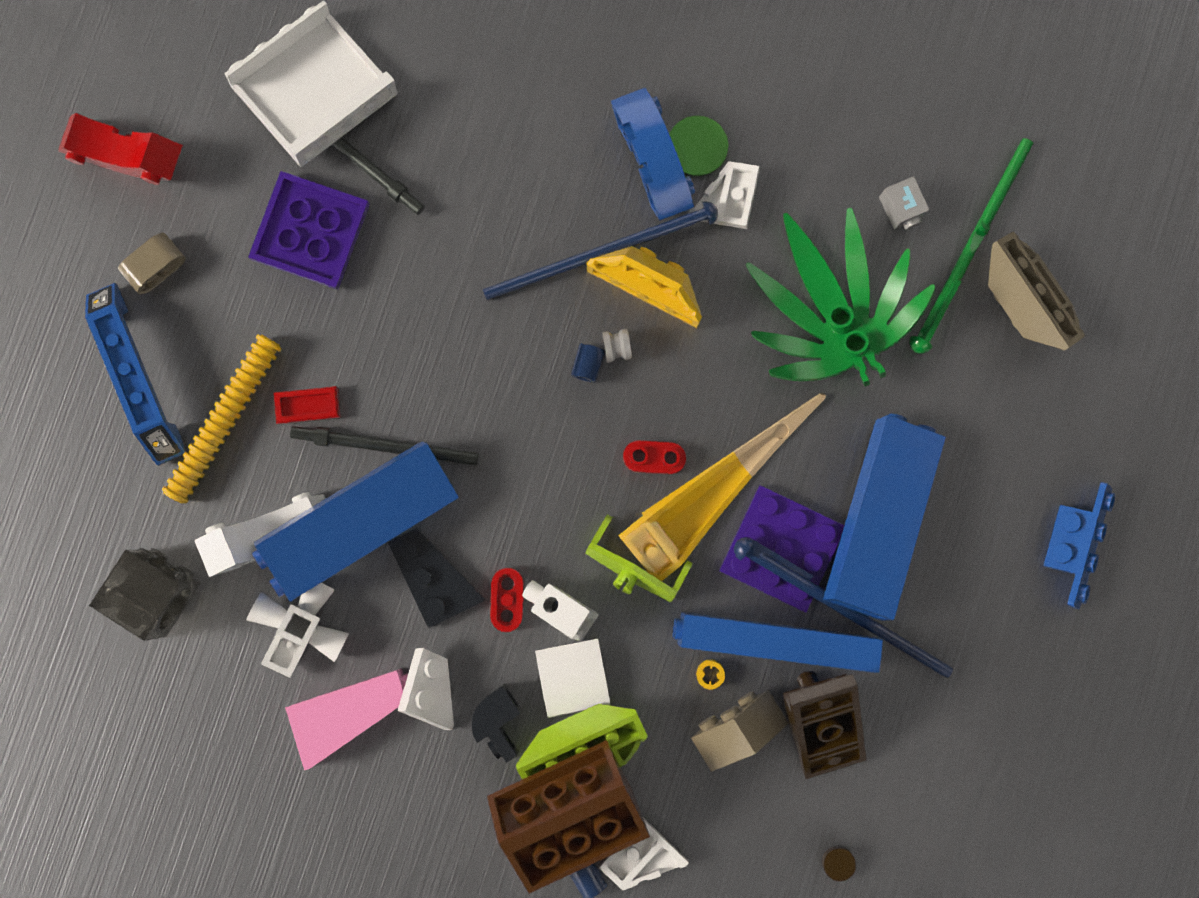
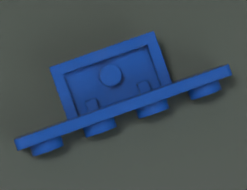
M1100 483L1093 512L1060 505L1043 566L1075 575L1068 599V605L1074 609L1080 610L1081 604H1086L1090 595V585H1087L1089 574L1096 571L1099 561V555L1095 554L1098 542L1104 541L1107 532V524L1104 523L1106 512H1111L1115 503V493H1112V488L1108 483Z

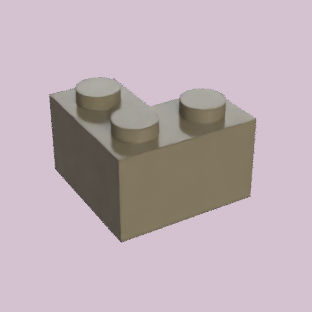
M769 690L757 695L754 691H751L738 699V707L736 705L729 708L720 715L721 718L717 719L713 715L699 724L701 730L692 736L691 739L711 772L756 754L789 724Z

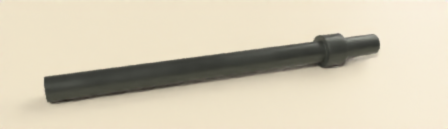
M341 137L332 144L385 188L387 195L395 202L403 203L416 215L422 213L425 206L408 192V187L399 180L394 181L344 138Z
M292 426L290 430V438L313 441L315 445L325 447L333 444L401 454L416 445L413 443L331 432V428L319 426L316 429ZM429 446L437 460L478 465L479 453Z

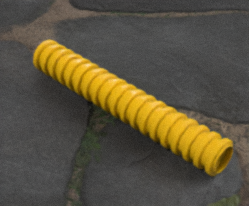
M257 334V342L250 345L252 347L251 352L247 351L245 353L247 355L246 360H241V368H236L235 372L237 374L235 377L231 376L230 380L232 382L230 386L226 385L224 387L226 389L225 394H220L221 400L220 402H215V410H210V418H205V426L198 429L200 431L199 436H194L195 442L194 444H189L188 448L190 450L188 453L184 452V460L177 463L179 465L178 470H173V478H168V486H163L162 491L166 496L182 504L188 503L189 499L187 497L188 495H193V487L199 485V477H204V469H209V461H214V453H219V445L225 443L223 438L225 435H230L229 429L230 427H235V419H240L241 415L239 412L246 409L244 404L246 401H251L249 397L251 393H256L255 386H260L262 383L260 378L267 375L265 370L272 367L270 362L272 359H277V356H275L276 352H281L282 350L279 344L262 334Z

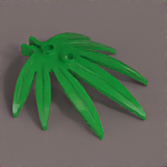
M847 209L845 228L846 272L853 308L848 306L835 276L815 245L788 213H784L783 219L796 266L811 299L826 320V323H823L809 307L783 285L753 264L747 262V270L771 302L803 330L824 341V344H818L783 334L751 331L754 339L779 352L800 358L820 359L796 362L769 369L770 376L790 381H816L837 376L854 367L860 372L862 383L866 387L870 385L867 367L864 364V361H867L870 368L877 371L881 379L886 377L884 367L875 360V356L894 346L912 330L927 309L935 293V285L931 284L915 296L887 325L894 315L905 289L910 265V249H906L884 287L874 317L869 318L870 282L862 236L853 209Z

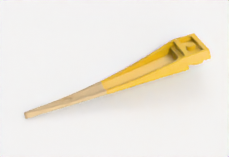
M819 393L642 512L643 516L618 536L644 569L660 581H663L678 569L738 493L783 442L824 401L826 395Z

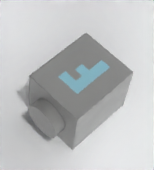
M914 176L885 188L879 196L893 230L903 226L905 230H909L920 225L923 222L922 218L929 211Z

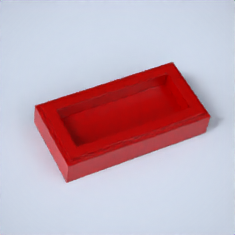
M337 386L274 392L276 424L341 418Z

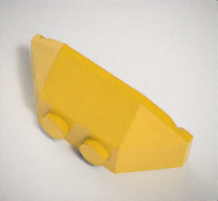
M633 246L589 259L587 272L695 328L698 327L702 318L689 275L684 273L685 269L679 264L668 261L666 264L656 258L657 255L653 251L645 247L637 249Z

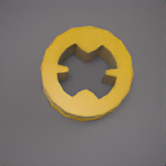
M709 659L701 662L697 668L696 676L702 687L711 690L722 685L725 679V671L721 663ZM707 666H710V669L715 666L719 670L716 674L718 680L714 683H711V679H709V683L703 680L705 675L703 669Z

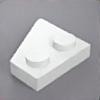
M728 161L720 171L718 179L708 186L704 191L705 195L688 213L702 209V202L708 201L713 203L718 209V218L713 224L747 229L760 172L759 166Z
M424 648L415 649L398 707L399 712L443 730H453L454 722L447 658Z
M644 817L643 819L650 837L606 857L599 864V869L621 890L636 886L641 881L660 877L662 873L680 867L681 869L689 864L688 859Z

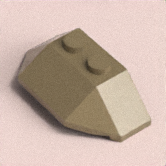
M1014 231L994 242L991 251L988 287L1022 337L1062 350L1070 348L1084 338L1085 334L1080 328L1079 319L1073 304L1039 254L1026 242L1020 240Z

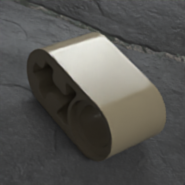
M158 233L120 263L118 270L135 291L142 295L153 290L180 268L185 262L186 257L166 233Z

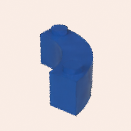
M642 88L611 100L618 128L630 152L634 153L638 165H643L642 168H639V174L650 206L659 221L694 208L691 195L695 194V188L690 176L685 177L677 152L661 117L662 108L657 96L651 97L646 88Z

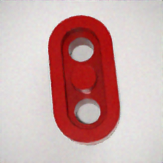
M637 440L626 446L623 453V461L625 466L633 472L672 475L678 473L684 467L686 454L684 449L676 443ZM637 450L645 454V459L641 462L633 459V453ZM668 452L674 453L676 455V462L673 464L667 463L664 459L665 454Z
M513 568L500 569L494 574L491 581L490 618L493 626L501 632H511L517 629L523 620L524 597L522 594L524 592V580L522 575ZM507 577L514 581V587L511 590H506L502 585L503 580ZM506 609L513 613V619L509 622L504 621L501 616L502 612Z

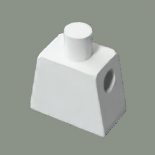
M532 580L522 594L524 598L534 604L531 610L534 614L574 640L583 641L599 616L598 613L551 584L544 588ZM555 601H558V608L554 612L552 611V605Z

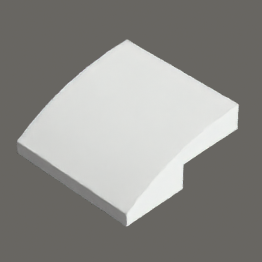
M598 639L535 651L548 718L578 713L596 704L611 706Z

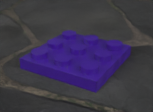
M280 171L248 258L266 266L339 290L370 203L368 200Z
M759 485L719 571L794 608L807 612L813 599L812 596L746 556L739 560L735 556L734 545L740 538L750 537L811 574L813 577L810 581L819 586L841 539L845 525Z

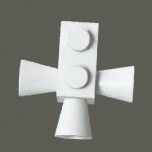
M320 583L300 596L297 607L290 605L288 610L262 591L260 592L246 620L278 628L261 662L262 665L291 678L308 643L335 662L349 633L319 626L320 618L315 616L335 591L333 588Z

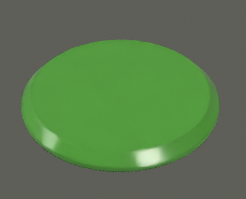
M690 116L679 121L670 131L669 135L684 173L693 176H703L714 172L723 164L728 153V139L724 129L713 119L705 116Z

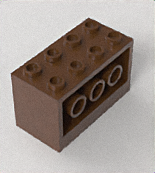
M607 740L487 796L498 844L529 894L650 837L634 793Z

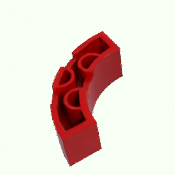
M75 113L69 118L58 151L66 154L65 159L72 163L84 166V163L88 162L126 175L138 177L154 185H159L160 181H171L183 145L154 132L141 133L132 131V134H125L123 136L119 134V129L114 126Z

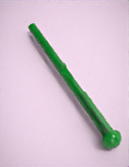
M1023 138L918 336H910L909 345L914 352L924 354L932 349L933 346L929 342L1033 146V142L1030 139Z

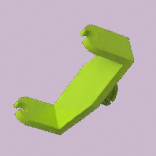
M607 514L585 554L618 574V577L613 582L614 587L618 590L623 583H626L622 592L631 594L633 587L637 585L671 602L679 591L693 563L687 560L672 587L668 586L639 566L597 545L613 518Z

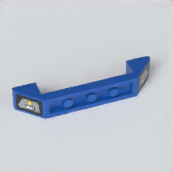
M113 283L86 295L85 318L133 434L155 464L160 466L182 456L187 450L176 424L167 422L123 317V314L129 311L118 285Z

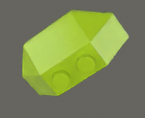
M596 704L540 730L517 762L516 769L520 777L524 779L606 740L620 767L629 762L638 750L641 742H644L648 735L635 709Z

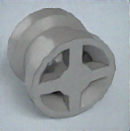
M627 328L613 334L609 331L602 332L607 363L614 362L616 358L632 359Z

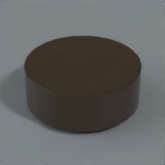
M833 846L824 853L822 867L832 880L846 881L854 874L856 861L851 852L845 847Z

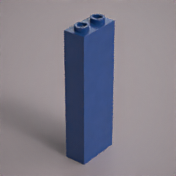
M888 414L875 421L823 600L881 621L895 619L946 438L935 433L936 429L921 424L913 425L907 422V418L898 414Z
M421 441L254 541L253 543L257 550L252 555L262 570L266 567L270 569L274 578L269 580L277 595L281 597L285 594L291 602L459 497L428 444Z
M681 612L680 619H674L672 635L674 639H678L677 644L681 648L874 673L880 672L883 640L871 636Z

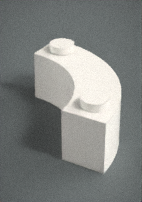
M305 492L293 497L292 504L265 515L230 526H225L224 522L205 529L207 535L196 539L195 543L209 577L241 568L242 565L256 561L252 555L257 550L253 543L254 541L326 499L324 494L311 496L310 492Z

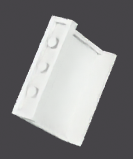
M324 0L316 6L309 7L302 17L292 24L282 27L276 36L268 42L259 44L253 53L243 60L233 63L229 70L224 73L231 88L300 167H303L398 95L395 80L387 71L382 73L330 15L327 3Z

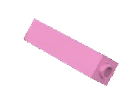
M402 668L285 707L304 770L312 768L397 709L408 673L404 674Z

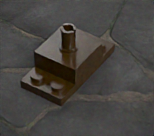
M814 671L801 673L797 677V682L801 688L785 692L783 697L789 729L799 753L801 769L805 779L867 761L858 684L853 674L847 676L845 673L819 682Z

